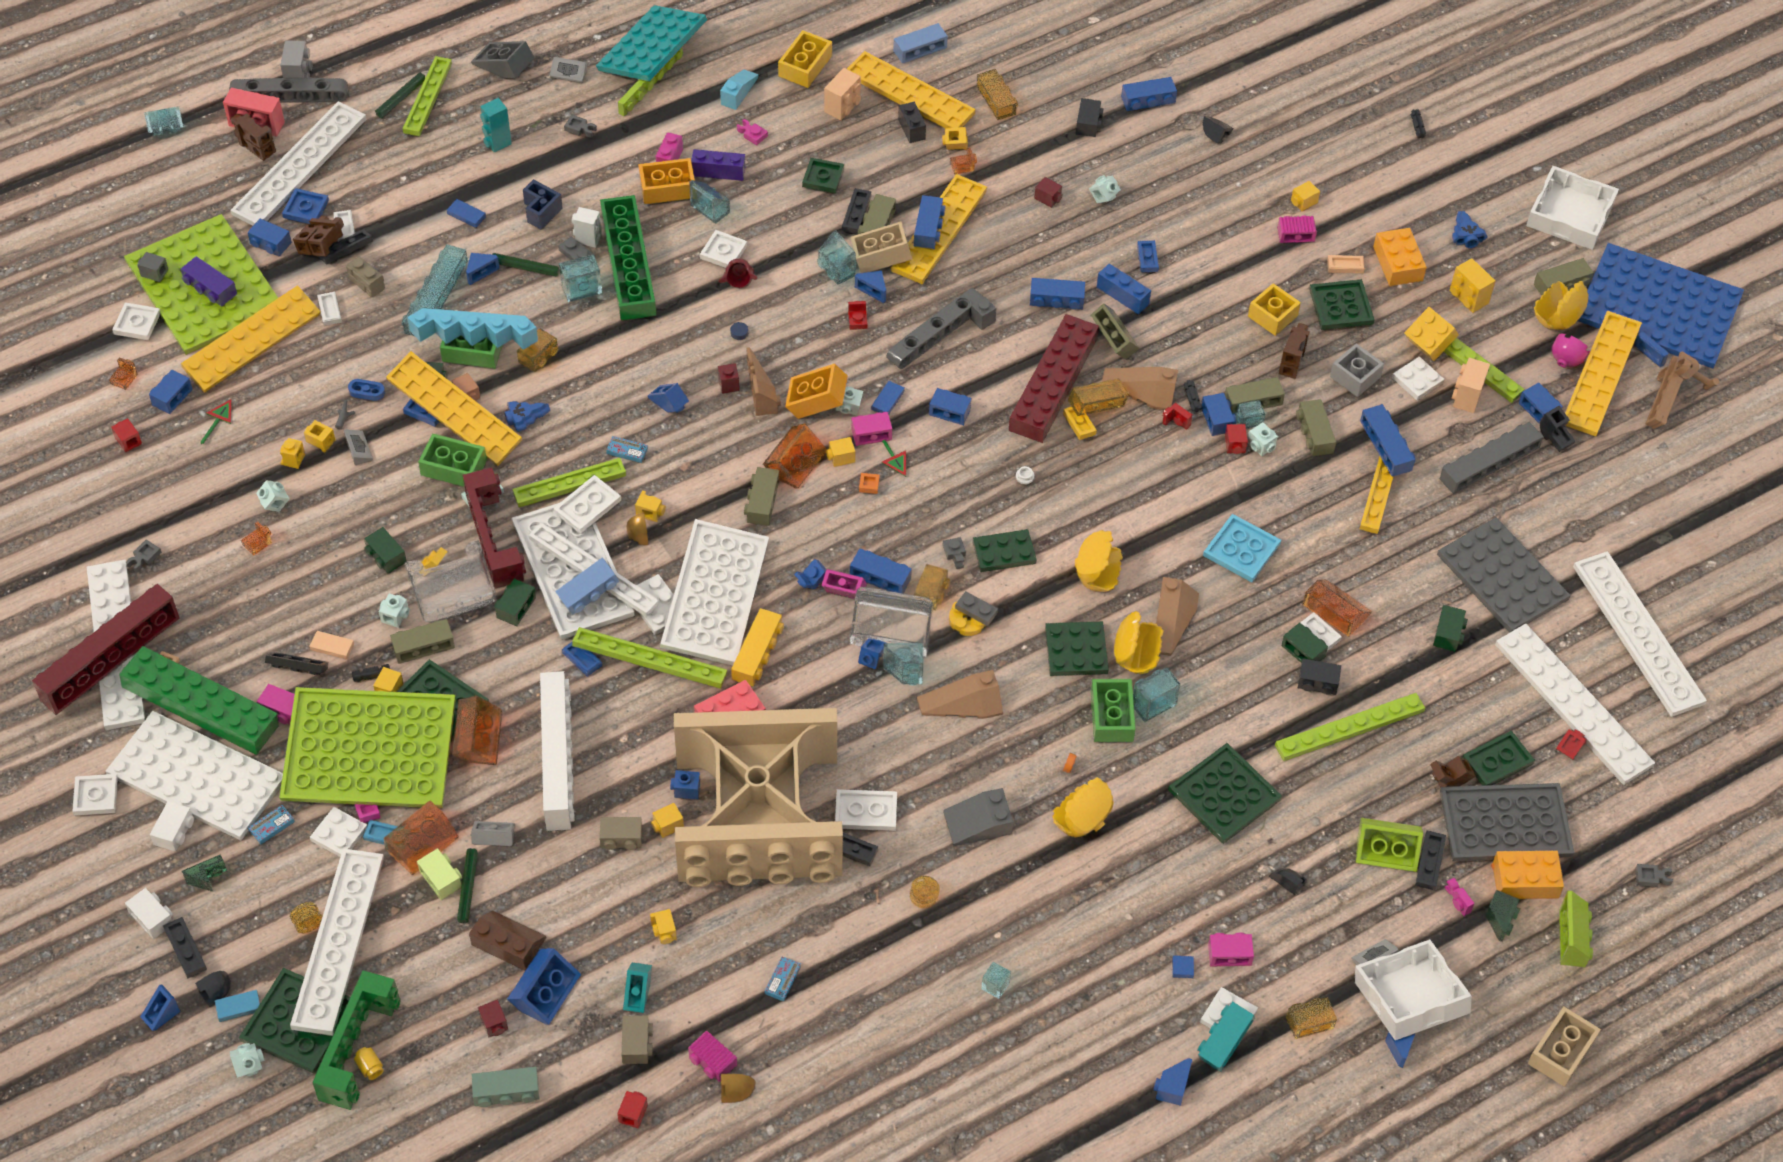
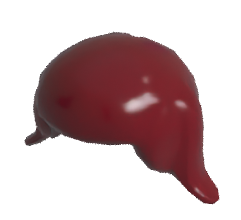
M736 258L728 263L719 282H728L732 287L744 288L751 283L752 279L757 280V276L754 275V269L748 261Z

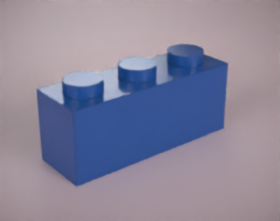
M1172 77L1124 84L1122 85L1121 98L1126 110L1130 111L1175 103L1177 90Z
M922 195L914 233L915 247L935 249L936 242L940 241L941 232H938V230L942 229L943 219L941 216H945L946 206L943 205V198Z
M1110 263L1098 273L1097 288L1138 315L1150 304L1151 290Z
M1032 278L1030 306L1083 310L1085 282Z
M859 548L850 564V575L862 577L866 583L902 596L911 581L912 568Z

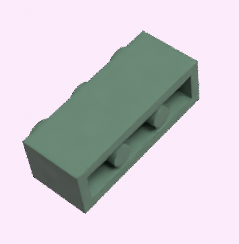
M537 1067L473 1073L472 1093L474 1105L489 1107L492 1104L510 1105L513 1102L522 1101L530 1103L534 1100H539Z

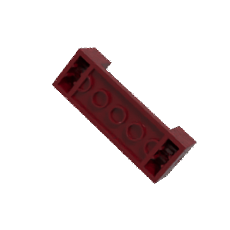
M492 467L464 474L463 482L466 498L494 589L510 585L514 579L524 582L523 574H526L523 553H519L517 547L497 551L496 544L492 540L491 528L488 527L486 512L483 511V506L500 502L499 495L502 492L498 474H494Z

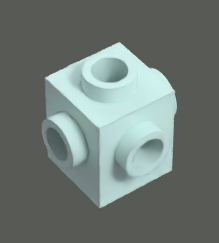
M1105 175L1100 176L1095 180L1096 183L1089 188L1097 203L1113 200L1121 190L1113 175L1107 177Z
M849 386L846 387L843 405L836 407V411L857 416L863 391Z
M1261 423L1249 431L1247 441L1255 452L1263 456L1275 450L1278 436L1264 423Z
M266 480L256 493L265 510L280 512L289 501L284 486L280 482Z
M389 593L387 598L380 604L379 615L381 622L399 628L403 619H406L409 615L410 609L408 608L407 599L400 595Z
M245 1043L238 1046L236 1050L230 1051V1057L237 1078L244 1075H255L262 1069L261 1062L265 1060L262 1050H257L255 1043L251 1045L250 1043Z

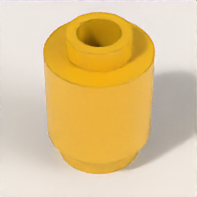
M363 1047L355 1053L354 1062L364 1077L374 1080L384 1072L383 1064L372 1048Z

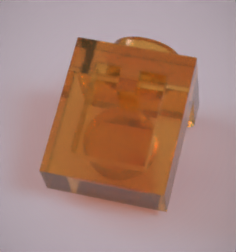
M967 148V155L950 157V164L954 175L974 171L977 157L975 153H972L971 148Z
M119 357L117 360L119 367L110 377L109 382L111 385L126 390L138 373L135 364L131 360Z
M258 521L255 523L256 530L241 540L242 545L253 556L272 543L270 538L271 531L266 525L262 526Z

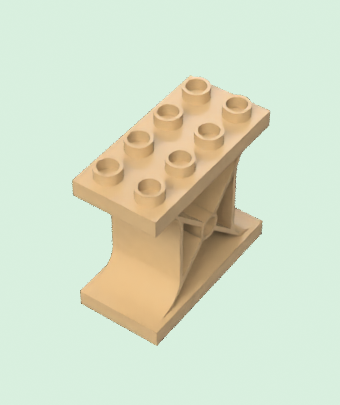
M837 708L674 713L677 769L702 768L708 771L716 780V811L713 817L701 826L675 827L679 882H686L692 887H704L709 885L711 881L727 880L732 885L743 886L751 883L752 879H769L774 884H787L793 878L810 877L814 882L826 883L832 881L835 876H842V821L816 822L804 814L799 802V777L802 772L813 764H837Z

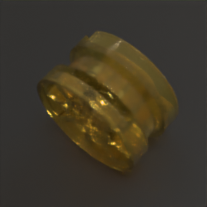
M930 876L916 878L911 885V902L919 908H930L935 905L940 892L938 882Z
M305 902L298 905L291 911L289 916L296 931L301 934L318 928L323 917L314 902Z

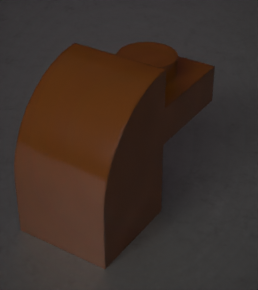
M1457 756L1447 764L1437 760L1430 764L1433 770L1432 775L1440 788L1459 787L1476 777L1468 760Z

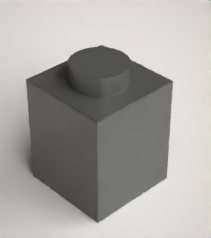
M148 252L139 259L137 264L141 277L161 282L169 270L165 257Z
M985 297L971 305L970 319L983 330L996 322L997 308Z

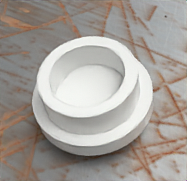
M1021 467L1016 472V480L1021 484H1030L1034 480V472L1029 467Z

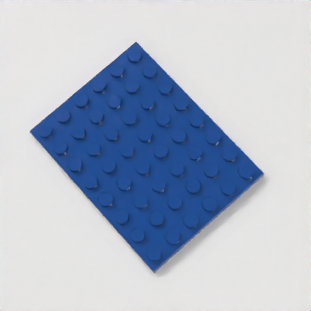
M1608 243L1587 290L1589 294L1587 307L1577 321L1600 329L1606 312L1610 311L1642 322L1638 334L1643 331L1672 355L1679 356L1680 352L1683 351L1696 359L1699 364L1714 369L1744 289Z

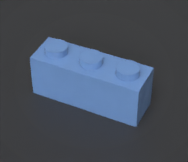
M939 23L894 38L893 51L903 64L946 49L948 36Z
M602 557L555 592L570 613L574 615L581 612L590 602L598 600L601 594L613 589L619 582V579Z

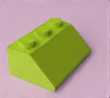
M1361 818L1357 838L1356 863L1417 872L1423 838L1422 827Z
M1569 890L1559 909L1560 965L1586 967L1588 961L1592 960L1593 948H1590L1589 943L1592 940V929H1589L1592 912L1588 909L1587 901Z

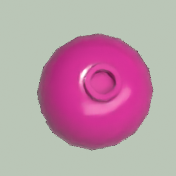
M1559 334L1552 346V354L1557 360V364L1563 368L1581 365L1590 353V350L1586 351L1587 345L1573 336L1566 338V334Z

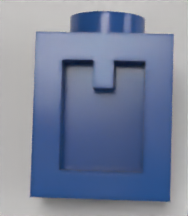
M814 559L803 572L797 571L794 575L797 577L799 585L803 588L816 589L824 579L826 568L819 560Z
M869 637L861 646L858 663L876 669L880 656L886 650L887 643Z

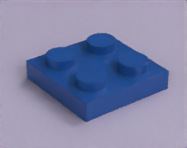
M295 188L282 212V216L285 219L310 224L311 218L319 219L329 197L328 195Z

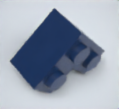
M534 179L523 189L524 204L527 205L525 208L527 222L542 230L563 209L561 194Z

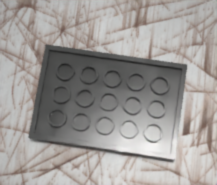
M1497 517L1439 549L1437 552L1441 560L1509 633L1546 614L1569 600L1571 596Z
M1560 783L1441 787L1440 796L1452 861L1494 860L1497 851H1558L1559 858L1574 856L1575 852Z

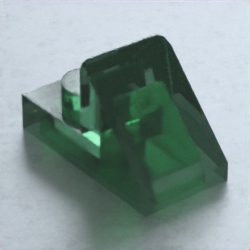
M220 854L182 870V874L186 884L213 891L209 878L217 877L227 871Z

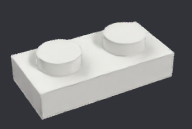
M1314 612L1300 622L1328 646L1327 651L1341 641L1342 636Z

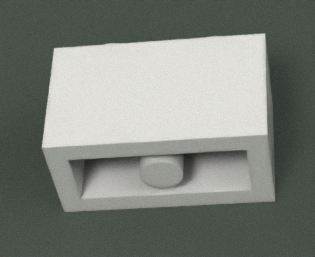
M579 207L577 213H574L572 217L575 240L582 245L596 248L602 236L600 212Z
M168 801L150 833L153 845L176 852L179 845L183 844L188 828H191L193 825L194 817L191 809Z
M145 888L125 902V905L131 916L154 940L165 932L163 925L172 922L171 916L173 914L166 905L163 907L160 904L161 901L154 892L150 893Z

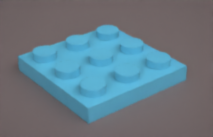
M1232 514L1204 550L1203 556L1242 578L1253 582L1280 546L1281 539Z

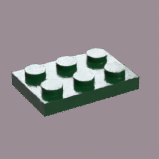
M1028 529L973 537V546L980 572L1036 564L1037 559Z
M1512 730L1464 754L1462 757L1468 760L1482 786L1494 785L1533 765L1535 759Z

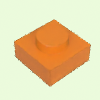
M861 473L859 492L878 494L880 475Z

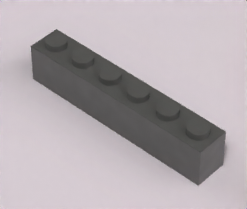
M1530 421L1524 425H1518L1513 431L1505 432L1498 439L1490 440L1483 447L1475 448L1468 455H1462L1455 462L1444 465L1439 479L1455 494L1540 448L1544 436Z

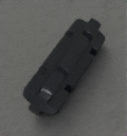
M1413 109L1410 115L1416 136L1424 138L1426 130L1422 116H1420L1421 112L1419 109Z
M1187 380L1184 383V388L1191 410L1199 412L1202 406L1194 381Z
M384 664L381 667L364 668L363 671H352L353 681L359 682L362 679L378 678L383 667L390 669V665Z

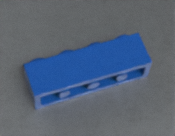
M1383 404L1364 409L1360 422L1391 476L1412 471L1416 461L1413 452H1410L1405 438H1402L1398 426L1392 421L1390 412L1385 409Z

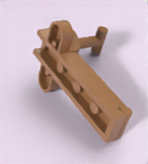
M1683 351L1680 352L1678 358L1672 356L1669 365L1663 368L1657 376L1661 386L1645 424L1656 429L1667 423V418L1678 390L1684 380L1694 377L1703 383L1705 390H1708L1718 385L1719 379L1714 378L1711 380L1699 373L1698 361Z

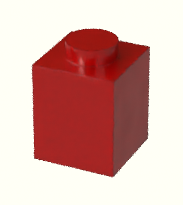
M128 418L111 426L115 439L125 452L142 444L139 432Z
M1245 424L1227 425L1225 432L1227 453H1246L1248 441Z
M626 1091L617 1113L618 1122L639 1129L648 1107L647 1097L637 1091L633 1093Z

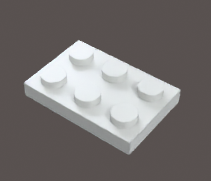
M594 475L553 509L557 516L581 534L621 501V496Z
M657 574L636 585L659 600V605L647 617L639 613L654 635L664 631L674 597L666 583Z
M837 789L835 821H842V829L896 831L897 792Z

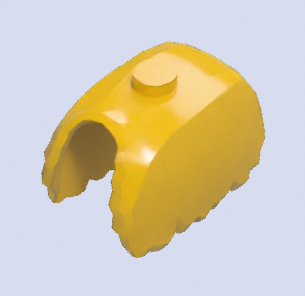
M1579 281V283L1574 284V288H1570V291H1568V288L1562 282L1553 283L1551 288L1544 292L1540 300L1535 302L1536 318L1545 328L1550 330L1570 328L1582 316L1587 307L1589 295L1587 287L1582 281Z
M1100 530L1089 535L1080 547L1078 558H1075V567L1080 581L1086 588L1092 591L1108 592L1119 583L1117 578L1120 575V566L1122 565L1120 560L1123 559L1121 549L1112 547L1110 543L1113 541L1111 531Z
M1138 611L1130 613L1118 628L1114 644V655L1116 663L1121 667L1141 675L1156 668L1160 660L1161 637L1164 630L1156 623H1139L1141 615Z
M1098 777L1087 782L1088 785L1083 784L1075 788V792L1066 796L1064 801L1061 802L1060 807H1056L1053 810V822L1065 834L1075 838L1081 837L1092 830L1098 831L1105 825L1103 821L1111 812L1114 801L1111 789L1107 783Z

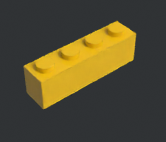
M759 609L731 668L732 680L737 682L746 680L750 686L754 687L756 680L761 679L763 665L768 664L770 650H774L777 643V635H781L784 628L782 615L765 609Z

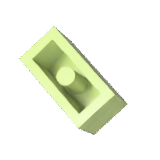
M437 848L418 860L417 865L419 872L440 900L461 888L460 879H462V875L457 868H452L449 857L445 853L442 854Z

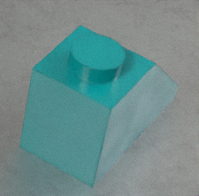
M634 962L630 964L627 970L623 1010L645 1012L651 983L652 965Z

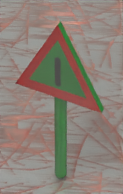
M231 399L206 412L207 415L216 418V420L201 440V444L205 443L220 420L231 424Z
M883 440L882 442L891 458L881 463L906 477V450L894 455L886 440Z

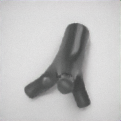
M344 400L342 410H338L339 417L335 428L339 430L342 429L345 420L355 414V411L347 412L348 400Z

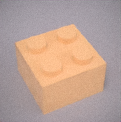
M843 68L824 88V112L839 120L848 116L854 106H857L861 101V76Z
M1469 358L1467 364L1462 365L1461 375L1457 379L1452 399L1455 400L1453 407L1471 413L1475 412L1489 370V363Z

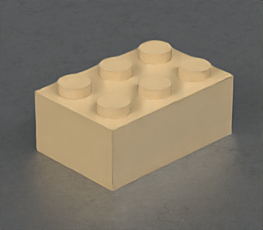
M902 222L851 237L861 273L872 272L912 259Z
M1563 1006L1533 1051L1528 1064L1565 1087L1592 1047L1601 1029Z

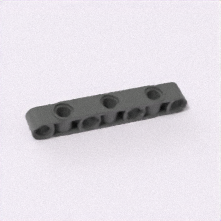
M340 78L234 79L230 82L229 90L230 88L274 96L280 98V103L341 102L347 98L348 82Z
M974 288L969 289L890 348L886 358L899 369L905 368L971 318V305L985 297Z

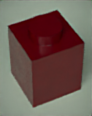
M1044 177L1035 187L1034 199L1050 208L1062 199V185L1047 177Z
M736 363L718 366V381L722 394L740 391Z
M498 999L478 1007L479 1015L488 1038L499 1036L508 1030L507 1020Z

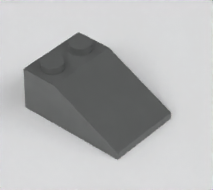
M526 41L489 42L471 63L502 78L515 79L530 65L534 56Z
M1003 788L982 792L943 810L953 846L1012 834L1013 819Z

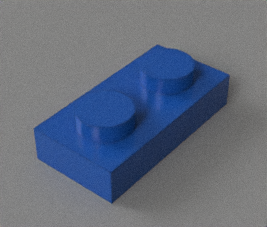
M1155 240L1137 241L1140 271L1158 272L1159 264Z
M412 399L403 408L404 414L436 427L439 423V420Z

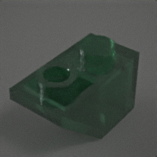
M1496 890L1486 917L1497 939L1503 942L1505 935L1510 936L1514 926L1510 923L1512 918L1516 920L1521 909L1517 907L1520 899Z

